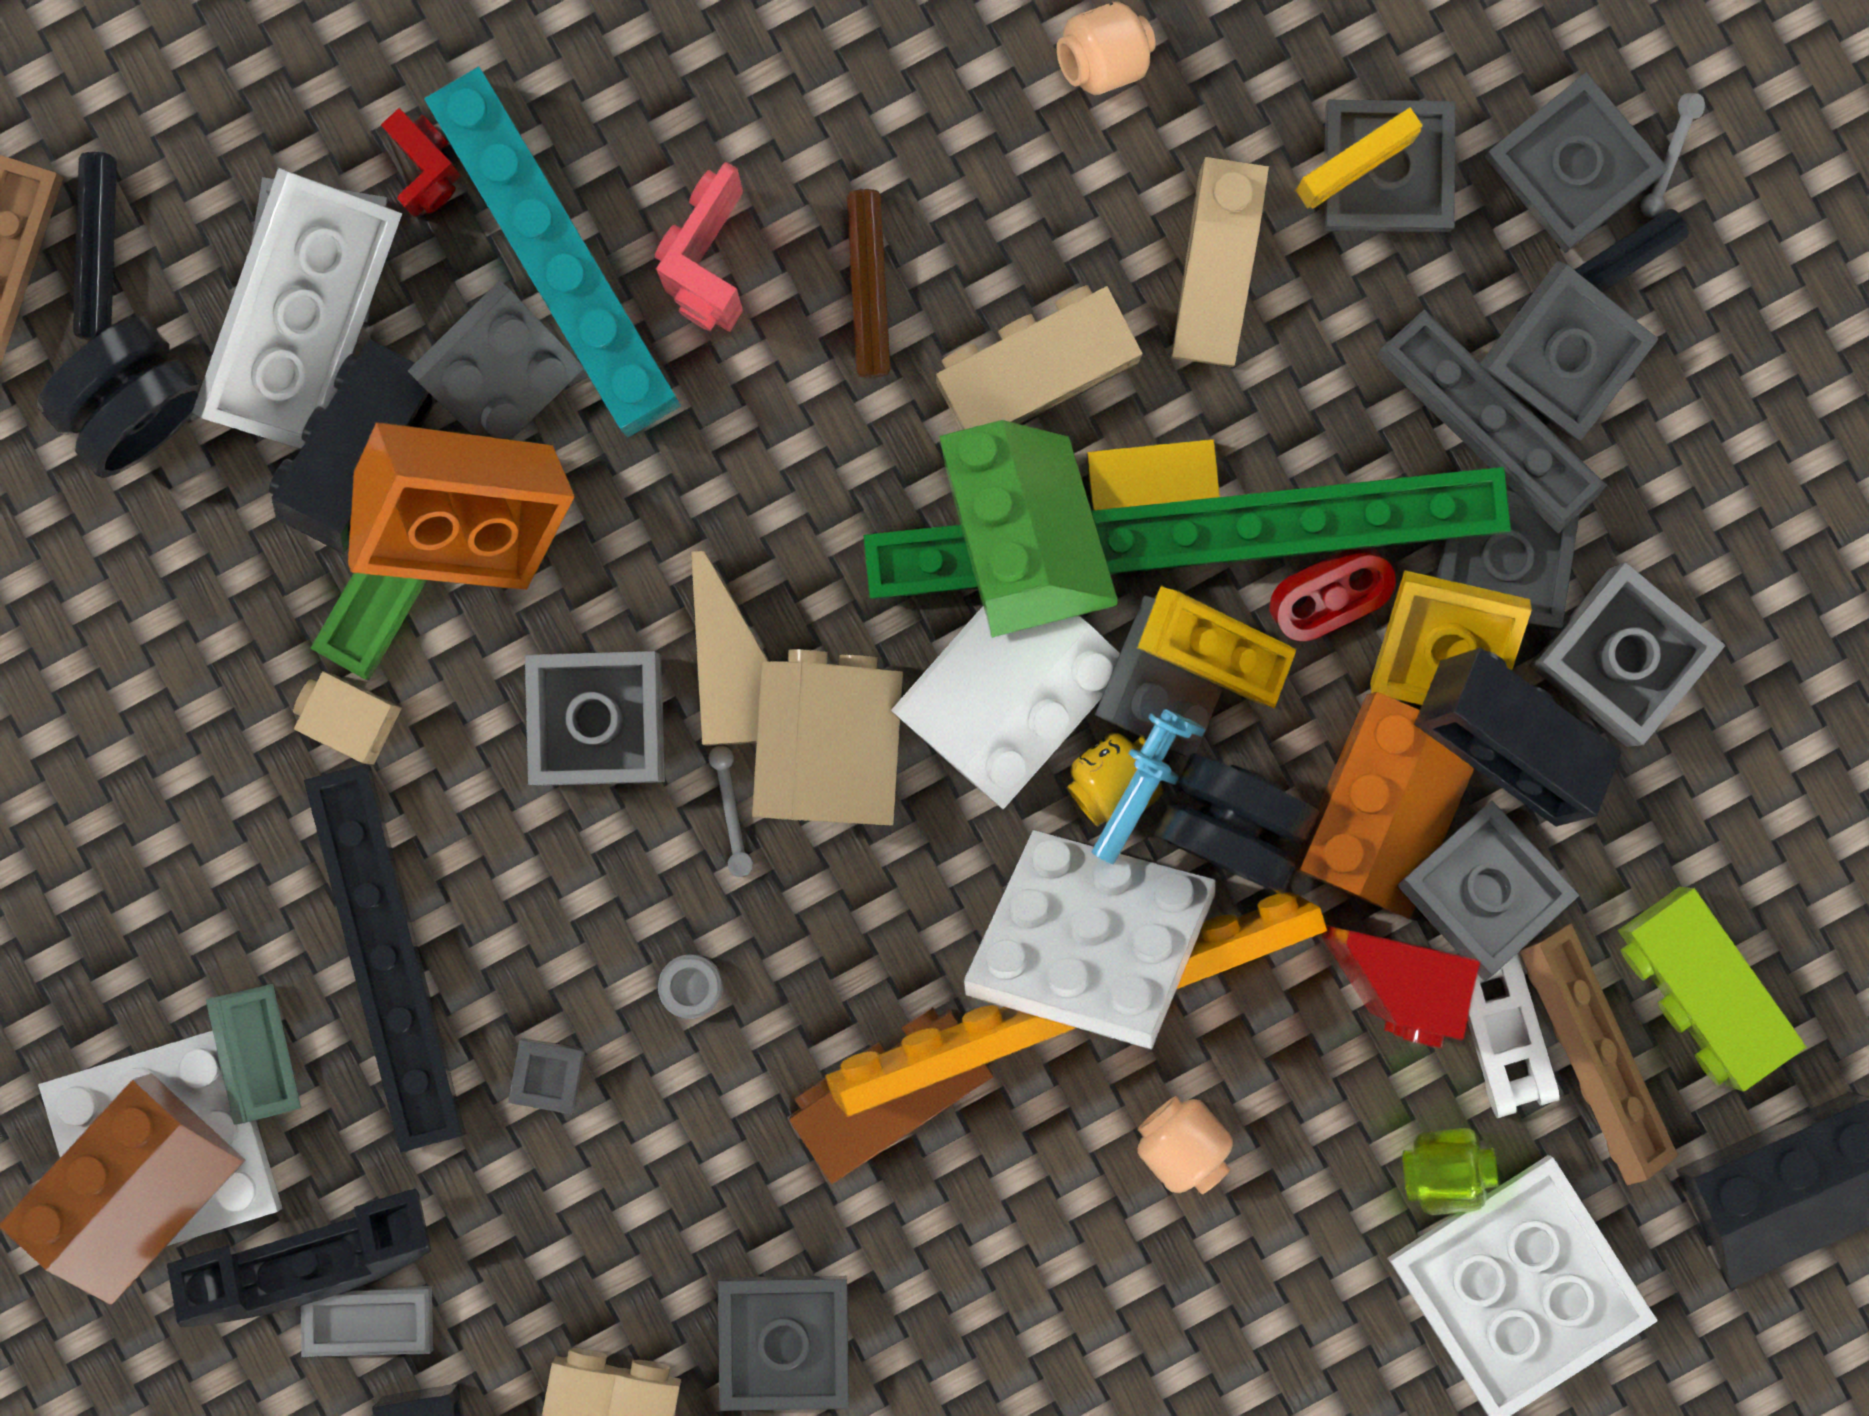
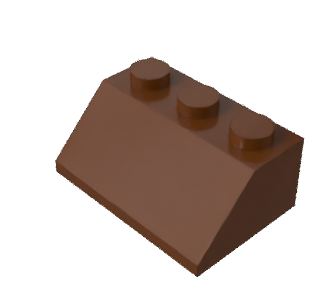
M150 1073L130 1081L0 1223V1228L46 1271L112 1305L246 1160L156 1076Z

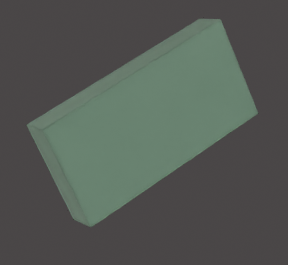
M273 984L206 999L234 1125L300 1109L301 1105Z

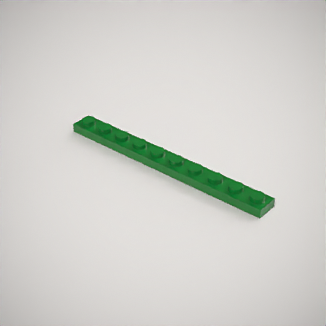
M1504 467L1091 511L1110 575L1496 535L1511 531ZM961 525L863 535L871 600L978 589Z

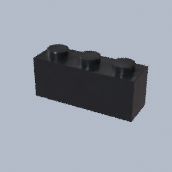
M370 339L358 357L350 354L344 360L334 381V388L338 389L326 409L318 406L312 412L302 432L301 439L305 441L294 462L285 459L271 480L269 493L273 494L271 498L277 520L345 554L350 540L354 471L376 423L421 428L437 401L408 372L415 364L413 361Z
M1482 648L1440 661L1414 724L1555 827L1598 815L1621 754L1620 750L1600 736L1599 731L1593 725L1572 716L1556 704L1553 697L1547 691L1529 684L1510 670L1501 657Z

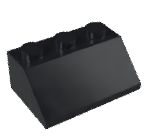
M1847 1092L1676 1169L1730 1288L1869 1227L1868 1097Z

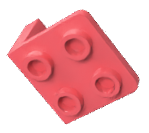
M728 162L721 166L717 174L708 170L702 176L689 200V203L695 206V209L683 228L674 224L667 231L655 253V258L661 261L656 270L665 292L674 297V301L681 306L678 311L684 317L707 331H711L714 325L717 324L730 332L743 312L737 288L698 265L743 193L738 169Z

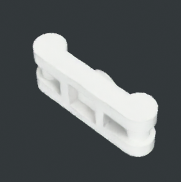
M1518 953L1498 972L1486 980L1500 978L1506 995L1485 1001L1480 985L1484 981L1477 974L1467 1019L1484 1075L1489 1102L1496 1118L1516 1113V1106L1537 1100L1541 1106L1559 1100L1557 1083ZM1525 1059L1529 1076L1509 1081L1504 1065Z

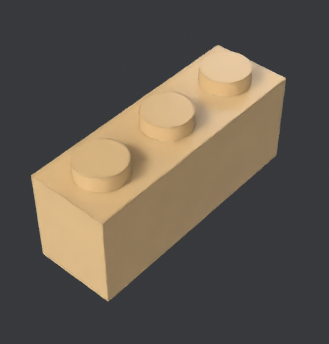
M1088 285L1082 286L1055 302L1058 311L1036 322L1032 314L1026 315L998 331L1002 339L1001 341L981 351L973 343L945 357L942 360L945 369L936 374V383L960 430L999 420L1021 424L1138 364L1143 353L1108 286L1092 293Z

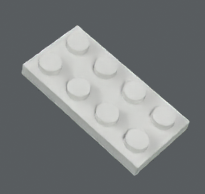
M278 168L193 413L202 419L302 449L305 441L301 439L310 415L318 406L326 409L338 390L334 388L336 375L344 360L353 353L402 213Z

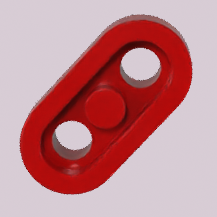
M1373 547L1343 550L1284 579L1272 593L1269 604L1271 617L1281 631L1290 639L1302 642L1317 639L1382 607L1389 600L1395 588L1396 576L1394 569L1384 556ZM1364 568L1360 578L1349 581L1353 572ZM1307 596L1306 602L1301 607L1292 608L1299 598Z

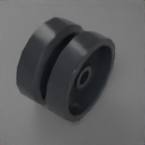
M143 316L127 319L107 329L85 344L55 372L38 396L37 409L59 433L64 435L79 433L75 452L93 473L101 478L117 475L134 466L177 433L194 415L193 409L203 383L190 366L181 359L166 362L170 344L154 325Z
M1191 753L1178 784L1184 793L1210 806V810L1206 815L1182 804L1169 805L1162 815L1154 836L1246 880L1279 894H1284L1295 870L1296 863L1291 855L1263 841L1266 833H1269L1291 843L1307 842L1321 812L1315 807L1286 793L1284 787L1258 774L1233 764L1229 767L1207 757Z

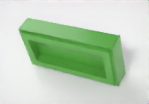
M353 573L310 649L369 681L427 580Z

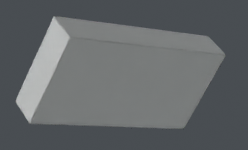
M432 1286L354 1288L301 1306V1357L430 1354L433 1351Z

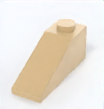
M1205 157L1198 175L1171 358L1227 367L1235 366L1259 236L1269 166Z
M705 551L691 552L702 745L757 743L762 662H769L709 556Z

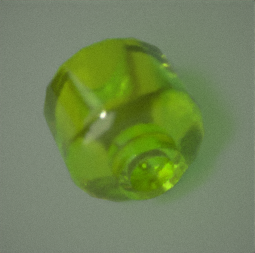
M1469 1128L1422 1132L1414 1138L1412 1150H1403V1170L1408 1201H1419L1420 1207L1428 1215H1444L1481 1210L1487 1200V1188L1499 1187L1494 1148L1482 1149L1479 1137Z

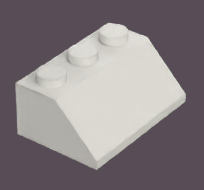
M982 606L891 711L974 786L1004 810L1101 700L1120 653L1079 615L992 638Z

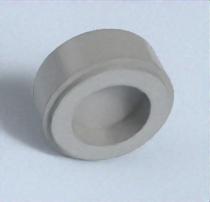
M685 954L673 959L664 967L658 980V994L664 1007L672 1014L685 1019H694L709 1013L719 1002L723 991V980L717 966L708 958L697 954Z

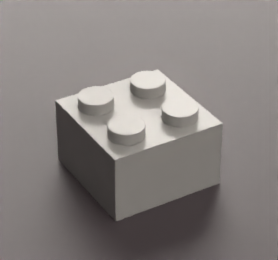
M1625 562L1607 570L1563 623L1562 629H1559L1529 666L1626 747L1640 746L1646 743L1726 645Z
M647 651L525 655L528 785L665 782L662 658L659 653Z

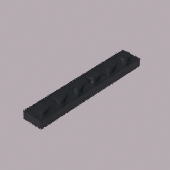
M362 764L305 779V788L400 1153L461 1137L466 1134L371 766L370 764Z

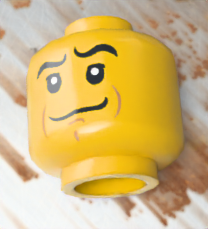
M1110 733L1072 763L1070 773L1073 782L1067 786V789L1081 810L1097 827L1104 822H1108L1137 770L1134 764L1136 759L1129 755L1130 749L1141 751L1146 742L1143 737L1132 743L1127 737L1119 733ZM1161 781L1144 811L1161 797L1163 791Z

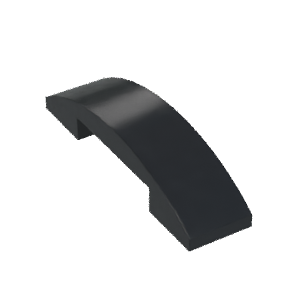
M414 1188L355 1206L356 1217L236 1253L230 1245H226L167 1263L177 1324L180 1327H192L225 1323L295 1308L360 1287L420 1259L431 1252L432 1249L418 1190Z

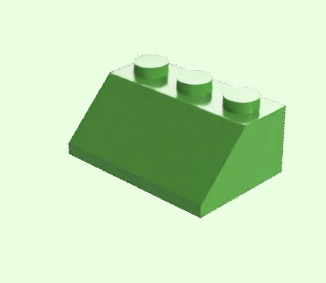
M1005 420L939 436L949 485L992 638L1118 605L1068 436Z

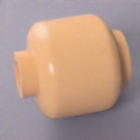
M1118 1L1111 2L1078 14L1067 21L1063 30V37L1058 39L1057 42L1058 62L1065 78L1071 85L1075 87L1080 86L1090 94L1100 95L1140 80L1145 76L1150 65V53L1154 51L1156 45L1155 35L1149 21L1144 16H1137L1129 6Z
M1175 1096L1155 1110L1138 1127V1131L1143 1135L1138 1145L1140 1158L1171 1192L1182 1193L1195 1186L1201 1194H1204L1217 1185L1230 1171L1224 1160L1231 1152L1233 1138L1200 1100L1190 1099L1181 1102Z

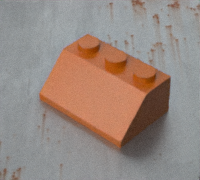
M376 423L354 471L348 565L351 572L527 590L575 497L553 445Z
M1379 692L1367 694L1317 808L1321 813L1308 841L1302 843L1294 861L1296 863L1295 870L1410 920L1415 905L1397 885L1442 845L1475 768L1414 725L1420 710Z

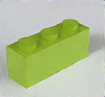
M1678 887L1618 930L1627 943L1621 949L1624 959L1641 980L1644 981L1651 977L1664 996L1663 999L1658 1001L1659 1008L1679 1033L1688 1029L1702 1049L1695 1054L1697 1062L1717 1086L1725 1082L1728 1087L1744 1092L1807 1048L1695 888Z

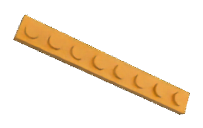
M1285 892L1284 894H1275L1264 898L1258 903V910L1239 917L1235 915H1222L1205 921L1177 989L1326 932L1327 929L1321 908L1298 894ZM996 1005L983 1006L966 1013L962 1017L963 1023L940 1032L935 1028L914 1032L901 1041V1047L880 1055L877 1052H864L854 1055L841 1063V1070L825 1076L833 1100L847 1116H851L1077 1027L1008 1007L999 1008Z

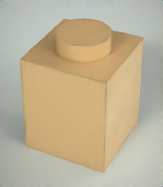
M322 671L318 681L313 679L307 681L296 700L293 712L300 717L294 730L361 763L374 765L402 708L335 674Z

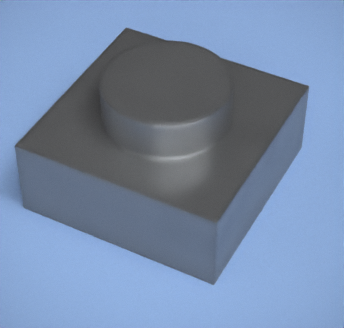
M527 1038L520 1039L508 1103L566 1114L574 1113L585 1049Z

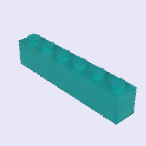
M480 66L425 97V102L624 435L628 438L681 407L680 402Z

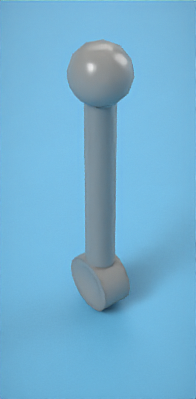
M1686 93L1679 100L1678 111L1681 117L1663 161L1668 169L1655 181L1652 192L1641 200V211L1647 217L1655 218L1665 210L1666 203L1663 196L1693 119L1701 117L1705 109V101L1700 94Z
M717 746L710 751L709 763L717 770L731 844L732 856L728 860V869L732 875L744 877L752 871L753 859L744 850L729 769L734 761V756L728 747Z

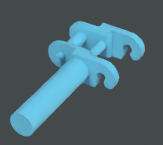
M1164 709L1161 716L1150 713L1148 718L1155 726L1141 751L1130 749L1129 755L1136 759L1134 764L1137 770L1093 847L1092 854L1107 863H1115L1159 782L1162 780L1176 784L1179 776L1171 771L1170 766L1162 762L1176 735L1190 738L1192 734L1202 737L1206 731L1203 726L1167 709Z

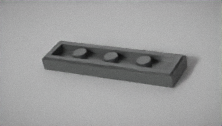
M1425 309L1380 349L1376 358L1490 468L1504 467L1506 484L1558 534L1607 487L1581 459L1500 381L1479 365L1480 362Z

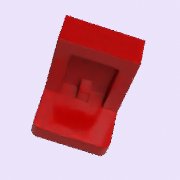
M398 108L381 126L423 172L397 196L399 202L415 218L424 210L430 214L442 207L454 194L456 187L453 183L461 175L440 151L448 144V141L424 115H421L413 122Z

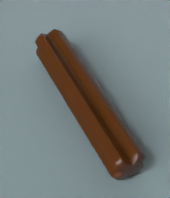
M858 189L850 191L847 195L856 371L860 377L873 378L886 376L890 372L881 194L878 190Z

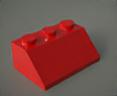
M1326 925L1327 931L1322 933V939L1369 1013L1386 1020L1384 1031L1392 1032L1393 1035L1403 1037L1402 1039L1438 1048H1442L1444 1036L1463 1040L1478 974L1479 960Z

